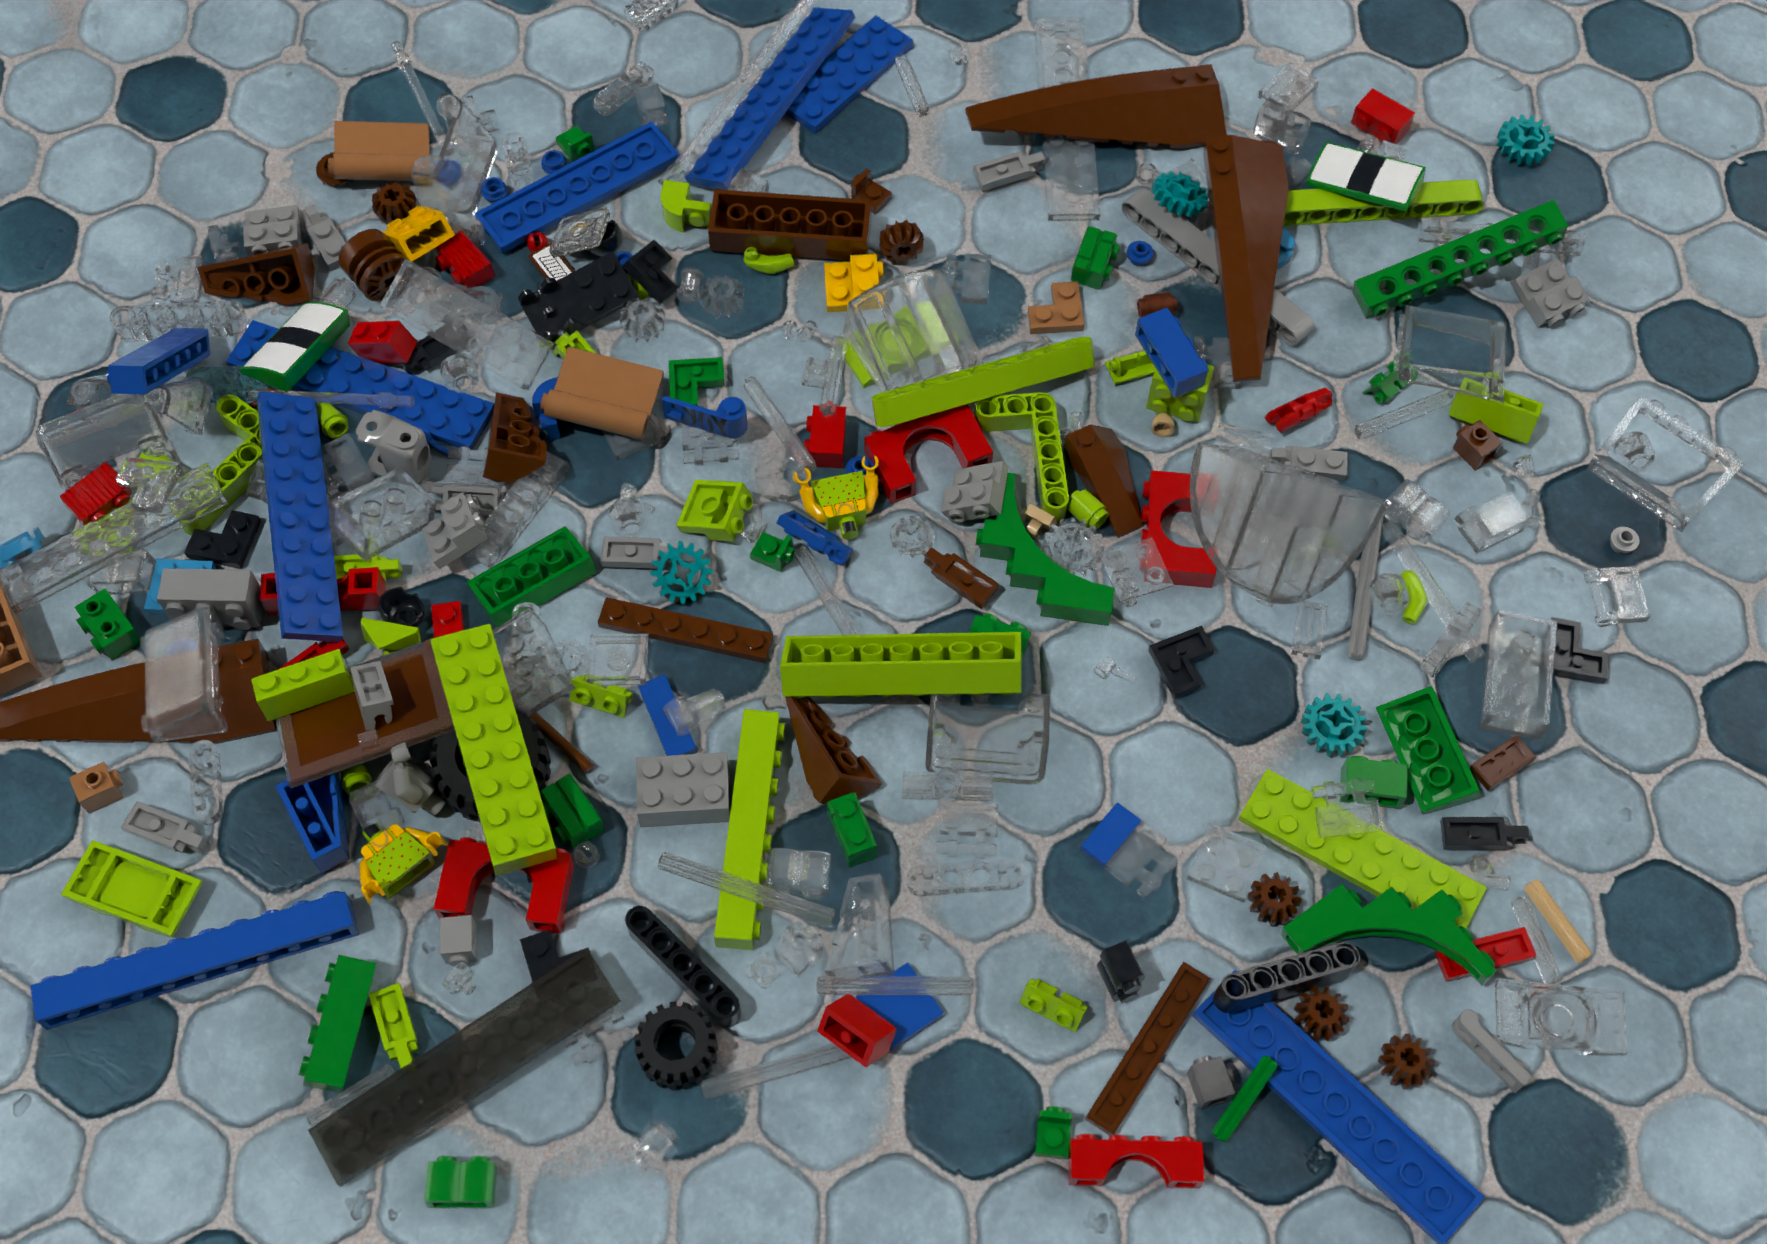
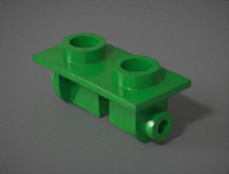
M1410 355L1404 359H1401L1399 356L1386 366L1388 368L1386 373L1380 372L1368 381L1371 386L1363 394L1372 391L1376 403H1387L1399 392L1394 382L1402 389L1416 377L1417 368L1408 363L1414 356Z

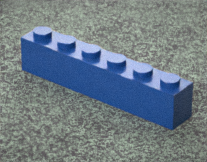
M175 328L109 364L107 381L111 384V393L146 395L211 355L208 329Z

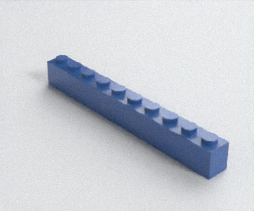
M332 891L324 894L320 899L298 901L290 908L280 911L275 909L263 912L260 917L250 920L238 919L231 922L230 926L220 929H205L199 932V935L190 938H175L160 947H145L130 956L111 957L100 965L78 967L70 974L45 977L40 983L30 985L35 1021L48 1030L358 936L359 931L352 901L345 891Z

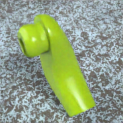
M749 247L744 251L745 257L743 261L745 265L762 273L776 274L795 266L790 253L767 256L759 254L755 247Z
M1406 570L1397 578V584L1399 587H1402L1406 597V606L1402 619L1406 623L1414 625L1426 606L1427 596L1418 575L1413 571Z

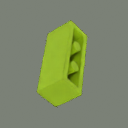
M1464 375L1448 415L1455 417L1458 421L1471 424L1481 420L1492 432L1507 436L1512 441L1528 444L1544 404Z
M340 649L251 679L256 701L268 722L354 692L351 674Z

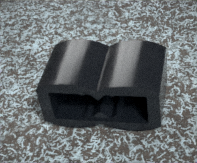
M1123 941L1101 952V960L1097 963V969L1114 1002L1120 1000L1121 1003H1126L1138 996L1137 992L1142 987L1141 982L1144 980L1145 975L1129 942Z

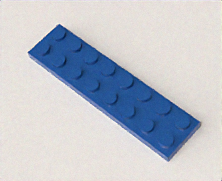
M651 121L475 212V218L501 254H504L525 243L531 233H544L679 162L680 155L654 122Z

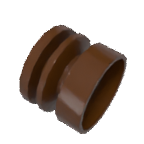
M367 229L357 233L348 240L339 254L338 264L342 271L351 281L355 282L357 288L371 301H383L394 296L402 290L411 276L412 267L408 259L378 229Z

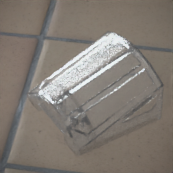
M943 269L917 270L890 278L848 302L843 334L880 392L984 364Z

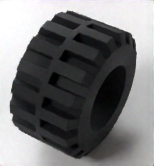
M676 1001L669 1002L670 1007L664 1009L663 1004L656 1006L657 1012L655 1014L649 1011L645 1015L646 1022L640 1021L637 1027L639 1034H635L634 1041L636 1044V1055L646 1077L651 1082L655 1080L657 1086L661 1088L668 1085L670 1090L677 1091V1086H683L684 1090L691 1088L689 1083L694 1081L698 1085L703 1081L702 1076L704 1074L708 1076L711 1073V1065L715 1064L717 1060L716 1051H718V1045L711 1021L707 1015L703 1016L701 1009L698 1007L691 1009L690 1003L683 1002L682 1007L677 1006ZM685 1032L695 1039V1046L692 1052L683 1059L667 1060L658 1053L661 1041L671 1033Z

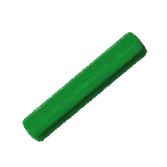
M1266 1055L1260 1059L1212 1130V1134L1222 1142L1228 1141L1277 1069L1278 1064Z

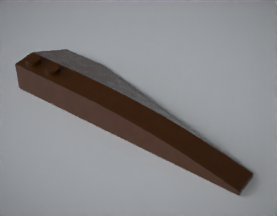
M1211 64L1075 81L1018 93L965 108L971 131L1005 133L1006 130L1017 132L1018 135L1027 136L1029 132L1043 133V137L1054 138L1055 135H1066L1067 139L1107 143L1110 139L1121 141L1122 144L1132 145L1133 141L1147 142V146L1158 147V144H1170V148L1176 149L1204 146L1205 137L1227 135L1219 83Z
M1236 135L1205 137L1203 157L1233 382L1261 380L1289 190L1282 145Z
M257 638L125 666L0 702V742H11L12 739H25L27 742H39V740H55L56 742L82 740L86 743H133L134 741L161 743L162 741H178L180 744H192V741H205L206 744H219L276 732L275 719L267 721L256 701L251 680L252 678L269 673L268 655Z

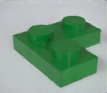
M723 357L668 360L670 398L698 406V387L725 386Z

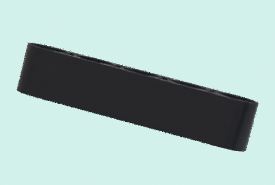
M634 906L625 917L630 937L719 1026L729 1028L736 1025L741 1018L740 1003L737 996L650 909L645 906ZM640 919L648 921L644 928L637 929L633 927L634 923ZM666 940L669 942L668 947L664 950L654 948L658 941ZM682 961L691 963L690 968L686 971L681 972L675 969L676 965ZM706 982L713 985L712 989L707 993L697 991V987L702 983ZM724 1004H731L735 1007L733 1012L728 1015L720 1014L718 1009Z
M1340 942L1234 972L1224 977L1213 994V1001L1220 1011L1234 1013L1307 992L1315 986L1321 988L1338 983L1348 978L1359 963L1360 954L1352 944ZM1255 982L1262 985L1263 988L1258 987ZM1227 990L1233 992L1235 996L1230 995Z

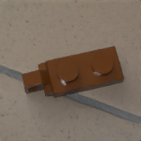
M931 547L924 555V563L932 569L931 573L938 580L981 610L999 589L997 582L955 553L952 555L949 553L942 555Z

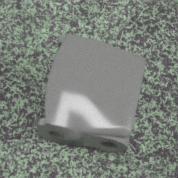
M374 409L372 413L369 412L363 416L356 429L358 442L376 447L368 461L371 474L389 480L418 484L428 476L432 455L423 430L399 418ZM370 424L372 425L373 431L367 430V427Z

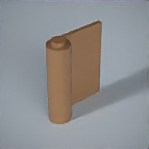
M334 121L333 158H328L329 174H334V179L430 181L429 124Z
M568 347L555 388L550 389L548 394H543L540 409L544 410V415L547 417L643 440L664 370Z

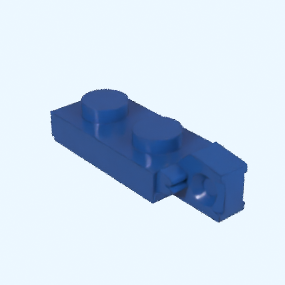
M795 510L781 514L776 524L784 528V532L788 535L799 537L806 541L807 546L811 549L827 554L829 561L839 565L847 563L853 549L840 542L838 536Z

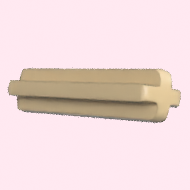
M1536 879L1528 883L1524 887V891L1577 963L1587 960L1592 955V951L1541 881Z

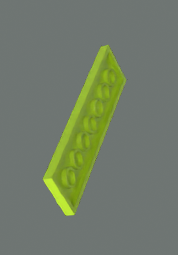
M1268 768L1238 818V821L1377 897L1390 887H1393L1397 893L1402 892L1409 899L1412 911L1443 889L1447 895H1453L1462 907L1463 915L1457 923L1458 927L1463 926L1467 928L1487 889L1486 886Z

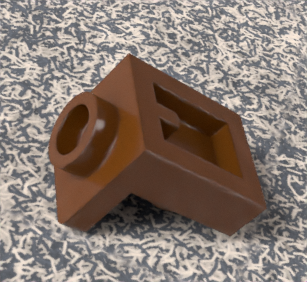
M867 168L860 175L857 174L851 182V199L871 200V212L875 215L892 199L891 191L871 180V170Z

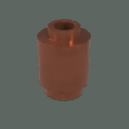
M1169 291L1143 295V298L1137 299L1139 318L1164 308H1168L1172 315L1173 312L1178 310L1176 296H1171Z

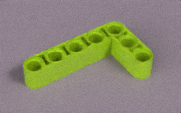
M1039 392L996 395L977 401L975 419L982 431L1030 429L1041 509L1055 516L1057 522L1062 521L1067 513L1069 494L1054 398L1048 393ZM1052 503H1055V504H1058V505H1060V506H1052L1051 504H1052Z
M235 395L221 397L216 403V410L225 427L244 440V442L176 505L174 515L186 534L192 535L194 529L206 530L264 474L258 411Z

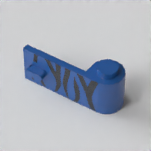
M667 396L662 398L665 419L728 438L741 437L747 431L746 405L737 397L725 398L721 401L716 411Z

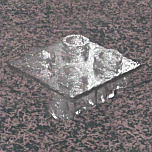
M1153 538L1099 553L1119 602L1126 604L1127 607L1134 606L1137 603V597L1174 586Z

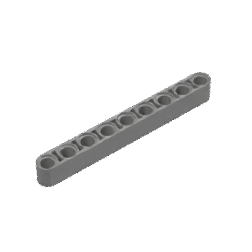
M1146 188L1139 189L1122 203L1123 213L1130 221L1221 292L1215 241L1183 216L1168 212V207L1166 206L1160 207L1161 201L1154 200V194ZM1274 288L1268 330L1285 344L1292 347L1296 346L1313 331L1314 322L1308 314Z

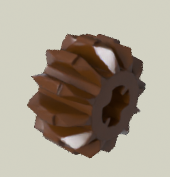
M398 181L393 185L386 182L384 188L377 187V193L372 194L374 214L378 216L382 223L387 221L390 223L396 219L403 220L409 216L410 210L417 207V199L413 190H410L407 184L401 185Z
M906 219L902 223H898L896 220L894 225L886 224V229L880 231L879 246L887 261L894 260L897 264L905 260L907 263L908 259H917V254L923 252L924 237L916 222L909 223Z
M1278 872L1274 873L1272 879L1265 873L1261 876L1260 882L1254 881L1251 888L1253 891L1249 892L1247 899L1253 902L1249 908L1250 912H1260L1257 918L1258 921H1263L1266 917L1269 918L1270 926H1274L1277 919L1284 925L1287 924L1289 917L1293 918L1297 915L1298 910L1296 907L1300 906L1302 900L1300 897L1295 896L1299 892V886H1289L1291 882L1290 877L1282 881Z
M1316 986L1312 987L1310 994L1303 992L1299 997L1301 1002L1296 1003L1294 1006V1011L1299 1013L1295 1018V1023L1305 1024L1302 1030L1306 1034L1309 1030L1312 1031L1314 1041H1318L1321 1034L1326 1041H1331L1333 1033L1341 1035L1344 1031L1342 1025H1346L1349 1022V1017L1344 1014L1348 1010V1004H1339L1338 1001L1341 998V993H1337L1332 997L1329 987H1325L1322 993ZM1318 1009L1323 1011V1016L1325 1018L1320 1017V1012L1318 1011Z
M1409 1033L1404 1034L1402 1040L1397 1035H1394L1390 1039V1044L1384 1043L1381 1047L1383 1055L1379 1056L1378 1063L1386 1066L1382 1069L1381 1075L1387 1076L1390 1074L1393 1077L1390 1080L1391 1085L1394 1086L1398 1081H1401L1403 1090H1408L1411 1084L1419 1088L1423 1085V1080H1429L1432 1076L1429 1069L1435 1065V1061L1427 1057L1432 1052L1431 1048L1426 1047L1422 1049L1420 1047L1423 1041L1422 1038H1417L1415 1042H1412Z

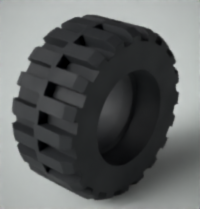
M518 708L516 709V714L540 793L542 789L546 788L545 781L550 779V754L538 724L533 718H528L526 712ZM455 729L442 732L441 737H435L432 744L435 752L430 754L433 778L442 797L448 802L452 810L456 813L461 811L462 816L469 820H473L477 816L480 822L469 779L464 774L465 765Z

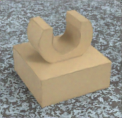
M1031 503L1025 511L1027 519L1030 520L1026 528L1030 536L1038 539L1043 528L1050 532L1054 530L1057 524L1055 516Z

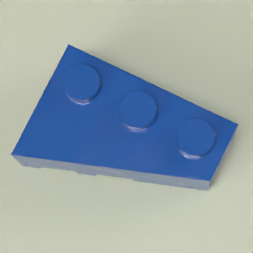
M339 769L295 785L292 784L291 778L276 785L286 809L318 870L323 873L348 860L349 851Z

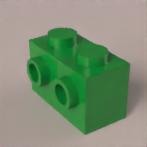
M106 588L74 607L81 616L76 619L85 634L91 631L94 635V638L90 641L99 654L106 652L112 661L143 642Z

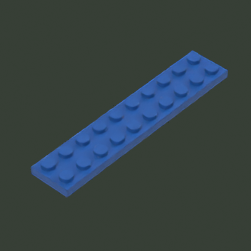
M817 7L809 11L800 26L796 28V31L784 44L781 51L771 61L765 72L758 78V81L749 93L745 95V98L736 110L733 111L730 118L720 128L698 160L692 165L685 175L687 183L696 186L729 189L855 20L852 10Z
M252 320L226 360L228 367L240 371V368L279 329ZM330 347L291 388L292 390L320 400H327L329 403L363 415L369 412L372 413L373 409L392 415L421 430H427L433 439L469 452L473 451L490 421L494 409V403L333 347Z
M260 391L257 396L281 639L340 642L343 638V628L315 398Z
M1227 990L1230 995L1235 996L1233 992ZM1213 992L1193 1012L1192 1017L1251 1071L1254 1070L1264 1055L1273 1059L1278 1066L1266 1085L1437 1244H1445L1485 1196L1272 1002L1234 1013H1224L1215 1006Z

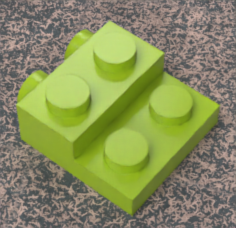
M695 480L676 527L680 532L705 534L709 540L734 542L736 534L743 532L745 511L751 510L753 506L752 494L743 482Z

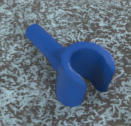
M423 429L428 445L449 457L451 451L437 443L431 434Z

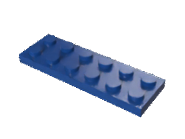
M875 15L823 61L785 114L816 134L913 47V39Z

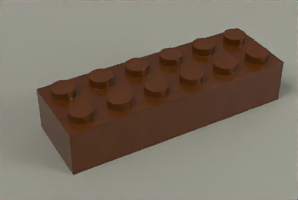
M714 189L708 228L710 251L744 253L747 248L755 247L757 252L763 255L790 253L792 257L850 260V255L868 254L871 200Z

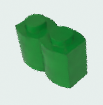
M439 1156L437 1161L428 1162L424 1203L428 1208H494L497 1166L495 1162H490V1158L486 1156H472L470 1161L457 1162V1158L453 1156Z

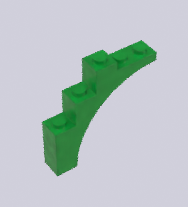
M1007 473L1001 514L991 516V519H985L984 528L977 531L976 546H981L980 557L1007 561L1006 575L1011 576V587L1038 590L1036 605H1042L1040 616L1109 626L1115 587L1093 583L1070 573L1053 562L1038 548L1026 531L1017 510L1014 494L1015 473Z
M1341 884L1284 926L1281 934L1297 955L1346 939L1367 936L1395 937L1416 942L1443 953L1463 967L1481 985L1492 979L1496 972L1492 958L1485 951L1480 952L1472 943L1473 938L1463 926L1458 927L1457 923L1463 915L1462 907L1453 895H1447L1443 889L1412 911L1409 899L1402 892L1397 893L1393 887H1390L1362 908L1360 906L1362 902L1358 895L1351 889L1347 890Z

